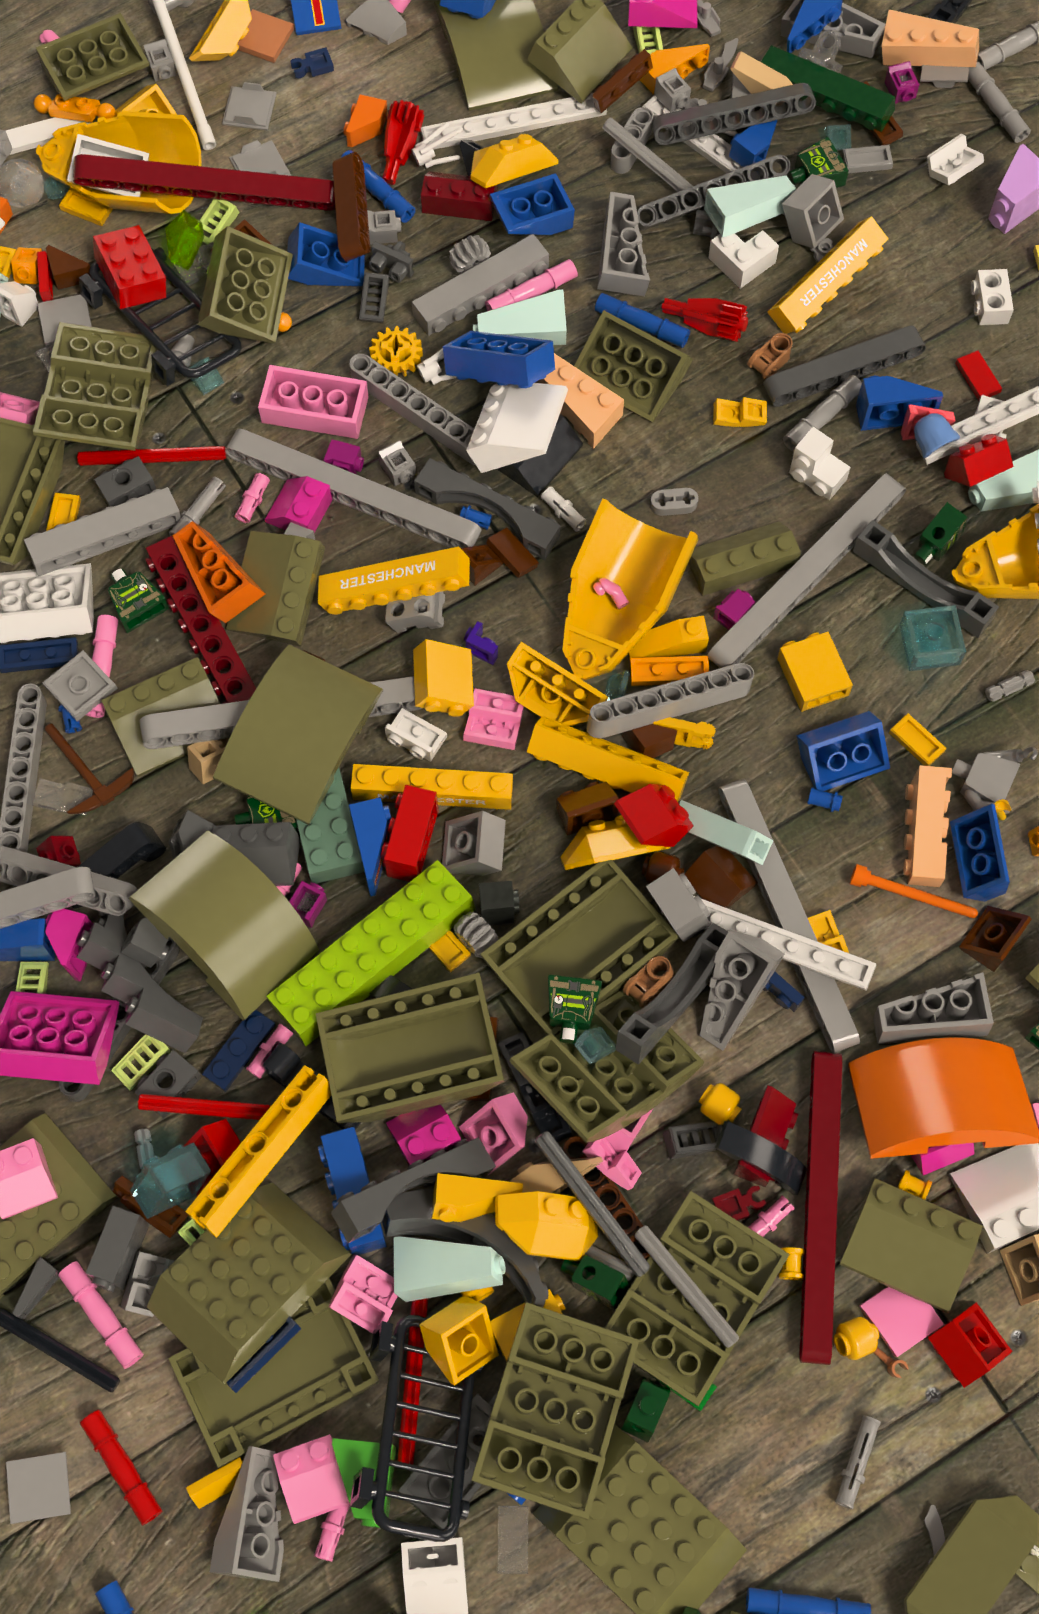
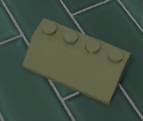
M778 521L695 547L688 563L701 594L704 596L790 569L799 560L801 551L792 531Z

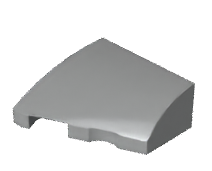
M367 0L346 19L348 27L351 28L354 25L361 28L365 35L376 37L380 42L387 45L407 35L406 21L389 0Z
M137 1251L120 1308L153 1317L154 1315L147 1308L148 1302L160 1275L174 1260Z

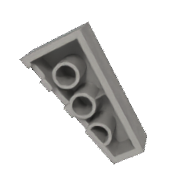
M794 0L783 16L781 36L788 38L804 0ZM842 3L839 18L834 22L828 23L817 36H812L806 42L872 58L883 41L886 24Z
M610 192L605 209L597 289L645 297L650 278L646 270L647 262L645 254H643V241L638 227L639 220L634 195Z
M983 972L963 981L960 979L951 982L950 985L938 989L935 987L926 990L925 993L916 996L910 995L879 1005L873 1018L877 1044L912 1042L933 1038L987 1036L994 1024Z

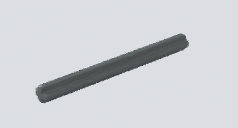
M548 1131L540 1134L535 1140L537 1146L634 1274L638 1277L645 1274L650 1268L649 1263Z

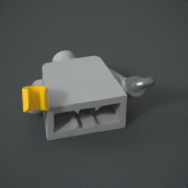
M1028 747L1023 752L1021 749L978 753L972 765L957 759L952 769V774L965 779L960 793L964 795L965 800L973 811L990 804H995L997 818L1001 821L1005 820L1006 815L1003 810H1012L1009 802L1005 799L1020 767V763L1017 762H1022L1032 751L1033 755L1030 759L1035 760L1038 755L1037 749Z

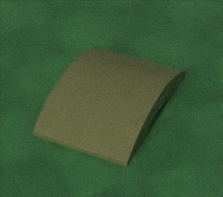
M440 0L434 1L444 37L448 40L453 55L457 76L469 111L558 91L557 84L527 60L534 43L544 33L533 0H496L491 11L483 18H472L464 12H451L448 8L440 6Z
M59 322L51 354V367L44 395H41L33 428V436L135 451L141 437L153 379L151 354L155 353L157 349L144 335Z
M288 645L269 668L246 705L222 753L213 779L309 825L333 783L337 769L356 735L360 734L383 689L294 646Z
M208 830L129 897V900L166 939L171 937L208 977L205 981L243 1021L267 999L266 996L289 979L319 951L313 936L299 914L272 881L236 848Z
M623 990L596 1006L590 1029H578L576 1043H563L559 1041L560 1033L556 1036L551 1033L511 1057L509 1061L586 1143L608 1137L648 1113L684 1084L704 1064V1061L671 1028L639 1065L616 1050L618 1031L634 1012L642 1009L639 1007V1002L632 996L624 994Z
M692 1191L689 1192L660 1239L663 1246L739 1337L790 1255ZM650 1256L647 1260L650 1265L649 1270L642 1276H637L605 1329L638 1339L639 1343L633 1363L699 1406L735 1344L729 1348L725 1347Z
M526 1302L489 1417L471 1481L588 1520L639 1340Z

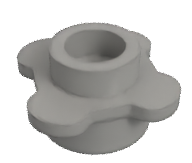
M825 238L815 249L810 248L814 252V258L817 262L833 248L832 240Z

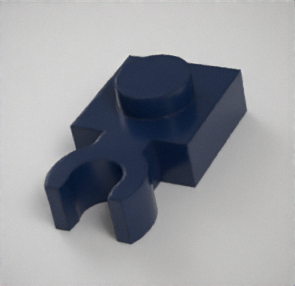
M327 47L304 53L305 59L294 58L290 61L291 68L295 69L294 74L297 79L304 77L309 72L312 77L334 71L333 62Z

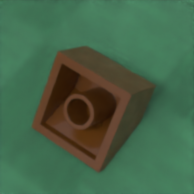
M607 781L600 784L599 782H593L586 785L580 791H566L559 798H556V809L567 836L579 832L583 826H588L592 821L603 820L607 822L615 820L618 809L614 803L618 800V796Z

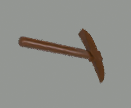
M53 724L46 725L44 729L94 791L93 796L68 810V814H79L94 810L100 806L104 807L113 801L114 797L125 791L134 781V770L132 767L107 787L102 785Z

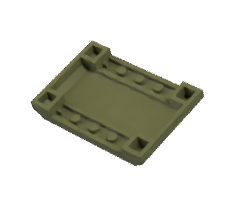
M46 1113L32 1119L0 1146L1 1151L33 1138L40 1143L58 1196L57 1199L6 1219H2L0 1216V1300L5 1296L4 1292L35 1266L39 1257H46L93 1215L96 1217L118 1198Z
M330 1278L291 1316L300 1326L301 1330L237 1393L227 1383L224 1385L188 1348L168 1358L218 1468L238 1457H244L249 1446L261 1448L380 1382L351 1321L329 1308L335 1292Z

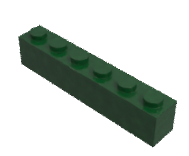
M772 45L761 63L786 76L792 84H808L814 94L815 105L822 107L829 113L834 112L841 115L848 121L858 122L867 129H875L882 132L895 111V96ZM802 96L800 99L805 100L808 96Z

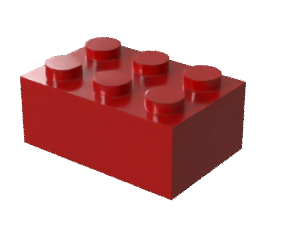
M140 225L93 236L94 258L119 309L166 298V276Z
M405 785L403 793H398L395 808L398 809L396 818L392 817L388 828V833H391L389 843L384 842L381 858H384L383 867H386L387 877L410 882L422 873L439 808L437 792Z

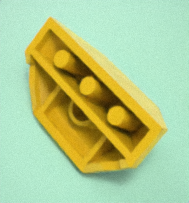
M248 0L223 1L190 55L189 59L191 61L222 60L229 55L231 57L236 53L239 48L237 43L248 33L249 28L247 26L252 20Z
M521 134L517 138L502 140L498 144L474 151L471 180L484 188H488L557 165L558 159L541 142L532 138L531 135Z
M520 642L507 662L516 702L540 717L544 716L568 726L577 725L588 721L590 709L593 705L605 702L609 698L523 642Z
M622 815L612 821L595 820L590 822L588 826H583L560 858L564 869L569 870L607 860L670 849V847L641 845Z
M540 1191L495 1196V1225L501 1231L504 1230L509 1238L527 1255L579 1261L598 1238V1225L575 1196Z

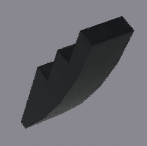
M518 1033L498 1042L499 1049L539 1133L542 1134L548 1131L556 1142L571 1136L572 1132L568 1123L509 1062L511 1057L530 1046L524 1033Z

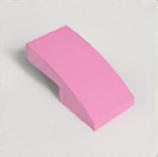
M606 1138L588 1142L583 1150L587 1157L601 1156L603 1162L596 1167L609 1179L626 1190L632 1189L642 1174L628 1152L625 1150L617 1154Z

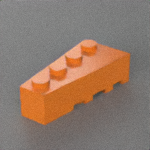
M190 522L173 535L208 612L224 623L230 621L266 594L215 538L195 522Z

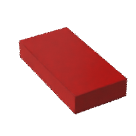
M46 251L37 252L40 296L43 302L54 300L52 270Z
M979 350L956 360V366L978 401H980L982 395L992 397L1001 393V385Z

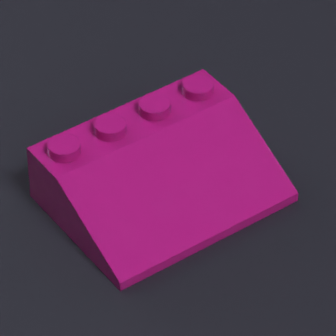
M629 0L628 26L697 28V0Z
M10 991L0 1014V1076L100 1085L108 1064L119 1001Z

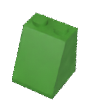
M333 1438L332 1446L349 1503L354 1475L362 1467L375 1469L373 1478L375 1481L380 1443ZM392 1444L390 1460L395 1461L396 1447ZM389 1466L386 1490L392 1491L394 1467ZM385 1496L384 1512L389 1518L391 1497ZM372 1500L362 1509L351 1507L354 1518L361 1520L362 1526L380 1528L372 1516Z

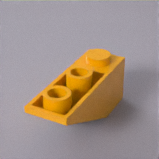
M702 44L656 50L650 54L653 68L640 81L654 95L656 78L676 68L679 76L684 79L697 68L705 66L708 62L710 46Z

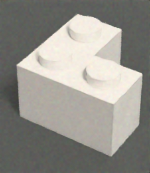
M763 230L746 243L735 233L727 237H722L719 234L711 240L708 258L741 289L776 263L779 245Z
M812 427L795 447L789 473L796 481L803 482L812 488L817 495L824 496L830 500L847 480L851 467L830 454L834 440Z

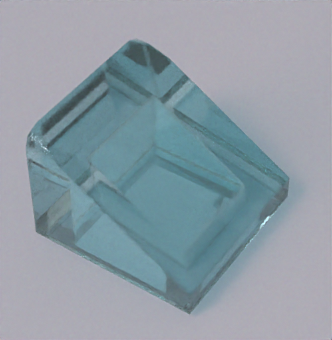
M851 124L825 127V138L829 137L836 150L851 148Z
M206 357L190 368H197L210 361V358ZM217 369L202 377L191 378L203 395L224 384Z
M624 670L609 678L604 693L609 697L607 701L625 696L629 683V671Z
M602 1027L585 1030L576 1040V1043H574L575 1047L589 1064L597 1062L616 1050L615 1043Z

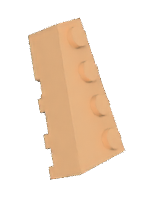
M894 10L888 11L882 41L883 65L892 66L910 61L911 66L976 67L979 53V29Z
M554 353L555 370L546 375V378L535 383L563 385L568 388L560 414L568 418L574 425V429L579 434H582L588 440L591 448L594 449L623 416L624 399Z
M920 765L911 784L906 786L905 799L910 800V806L905 812V825H909V834H906L904 839V850H908V859L904 861L903 873L908 875L907 885L940 887L945 879L947 843L942 842V838L945 839L947 836L949 818L943 816L947 812L948 802H950L951 791H945V786L949 778L952 777V768Z

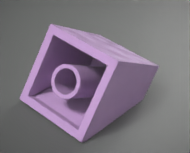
M1024 144L1019 146L998 188L988 217L992 225L1003 234H1006L1039 209V158Z

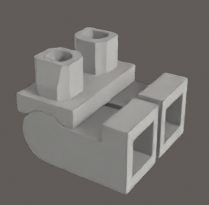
M442 591L432 596L421 595L406 601L397 600L389 602L386 606L385 622L397 633L407 630V627L412 626L417 628L429 627L430 629L442 628L444 624L442 607L445 603V594Z

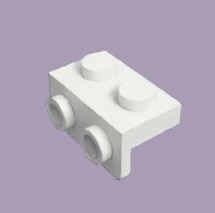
M960 134L927 156L929 176L946 185H950L984 163L983 154L967 147L966 136Z
M403 708L392 724H387L385 727L387 740L396 747L403 746L410 750L409 752L414 757L420 760L425 758L430 762L447 738L445 731Z

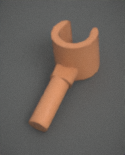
M878 1347L875 1350L874 1354L887 1365V1371L890 1376L902 1378L895 1372V1365L897 1363L903 1369H909L905 1361L893 1360Z

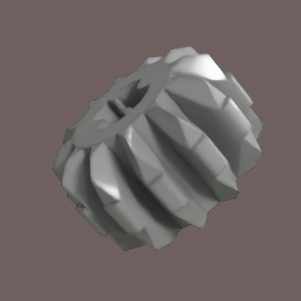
M470 235L466 239H461L459 243L454 244V248L449 251L450 263L457 272L462 274L489 259L491 254L490 248L479 235L473 237Z
M468 912L454 925V931L459 940L476 957L482 958L480 954L499 940L495 930L477 913Z

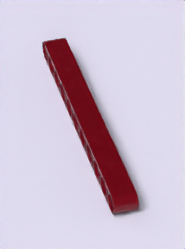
M79 154L74 157L73 182L80 186L324 211L336 209L334 181L327 179Z
M813 1051L811 1060L804 1225L805 1255H803L802 1273L804 1274V1280H802L799 1346L800 1363L830 1365L832 1358L842 1089L841 1053Z

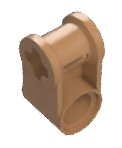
M785 333L775 334L766 344L752 354L747 366L750 368L754 367L763 375L764 380L774 375L790 359L791 337Z
M656 956L650 959L636 975L626 982L623 993L637 1000L640 1008L647 1006L675 976L669 960L663 956ZM666 970L665 974L656 976L657 972Z

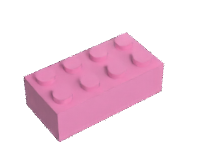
M269 365L258 406L261 422L358 439L369 397L367 381Z

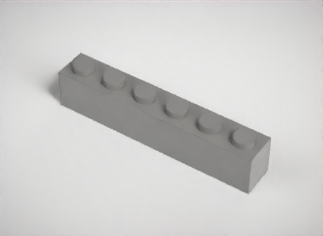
M532 234L412 301L413 316L428 336L435 332H440L447 325L462 320L470 312L483 308L487 300L505 292L506 289L509 288L511 290L534 276L543 274L546 269H549V253L535 235Z
M166 487L153 490L139 498H131L120 505L106 507L98 513L84 515L76 521L59 524L54 529L43 533H35L29 538L24 539V542L39 577L170 529L180 520V511L169 488Z

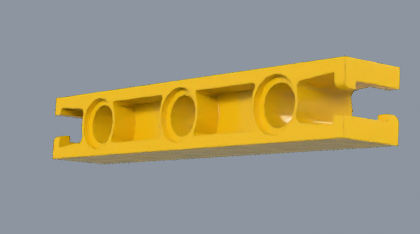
M306 1065L303 1066L185 1211L202 1229L206 1228L216 1238L219 1236L330 1098V1085L325 1076L320 1073L316 1076L311 1068Z

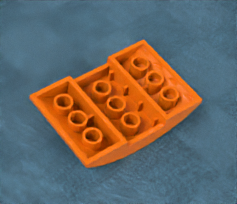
M933 1038L886 1047L848 1063L870 1159L927 1154L928 1147L982 1142L984 1148L1039 1143V1129L1012 1047L974 1038Z

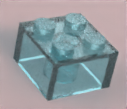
M956 605L904 611L899 626L909 671L961 664L966 654V648Z
M194 1142L185 1147L178 1145L172 1148L167 1155L160 1158L154 1156L144 1162V1167L136 1176V1181L130 1191L146 1218L149 1219L195 1197L211 1170Z

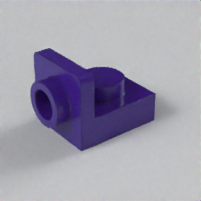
M477 621L474 628L470 627L465 634L466 648L471 649L473 656L494 665L498 658V646L487 637L481 638L483 623Z

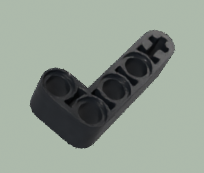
M134 822L120 831L78 867H88L91 869V872L118 879L138 861L151 862L164 854L166 847L151 826L141 822ZM76 904V905H73L72 907H73L74 909H77V908H81V907H83V906Z
M279 1043L262 1066L273 1080L286 1088L306 1064L289 1047ZM332 1095L318 1111L342 1130L354 1127L356 1130L362 1123H337Z

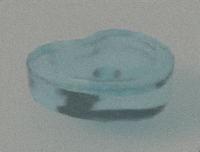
M48 177L44 182V190L49 199L61 198L69 190V186L52 177Z

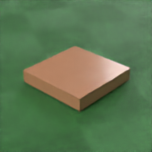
M252 9L250 12L252 20L247 26L249 31L242 40L238 41V50L275 63L294 31V24Z

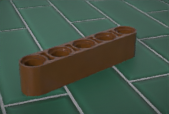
M352 152L333 161L338 248L345 261H351L370 252L364 165L357 152Z
M571 1137L565 1142L563 1151L569 1159H578L571 1157L568 1149L572 1146H579L584 1150L588 1143L581 1137ZM584 1153V1154H583L581 1157H579V1158H588V1157H587V1156L585 1155V1153ZM595 1167L594 1170L599 1173L600 1178L594 1182L586 1180L599 1199L604 1193H610L615 1197L616 1202L611 1206L605 1205V1207L615 1220L620 1217H627L631 1221L632 1226L624 1230V1232L633 1243L638 1241L635 1238V1233L643 1227L642 1223L615 1183ZM649 1253L642 1254L647 1261L650 1257Z

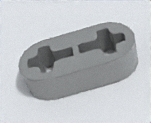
M691 488L658 490L651 496L650 508L654 514L660 516L692 513L697 508L698 494ZM688 497L690 504H685L683 498ZM663 499L665 506H660L658 500Z

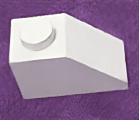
M15 281L0 283L1 313L5 318L22 327L38 309L36 293L31 287L27 285L22 286Z

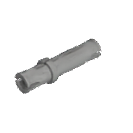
M217 477L211 479L190 508L181 513L180 520L169 532L170 536L192 521L199 525V520L226 488V485L222 484L223 481Z
M863 1415L847 1467L842 1470L841 1476H843V1480L835 1503L853 1510L860 1484L865 1482L866 1478L863 1475L881 1424L877 1419ZM865 1435H867V1439L861 1457L859 1459L858 1457L864 1442ZM857 1465V1470H856V1473H855V1475H854V1479H853L851 1488L849 1489V1485H850V1482H851V1479H852V1476H853V1473H854V1469H855V1466Z

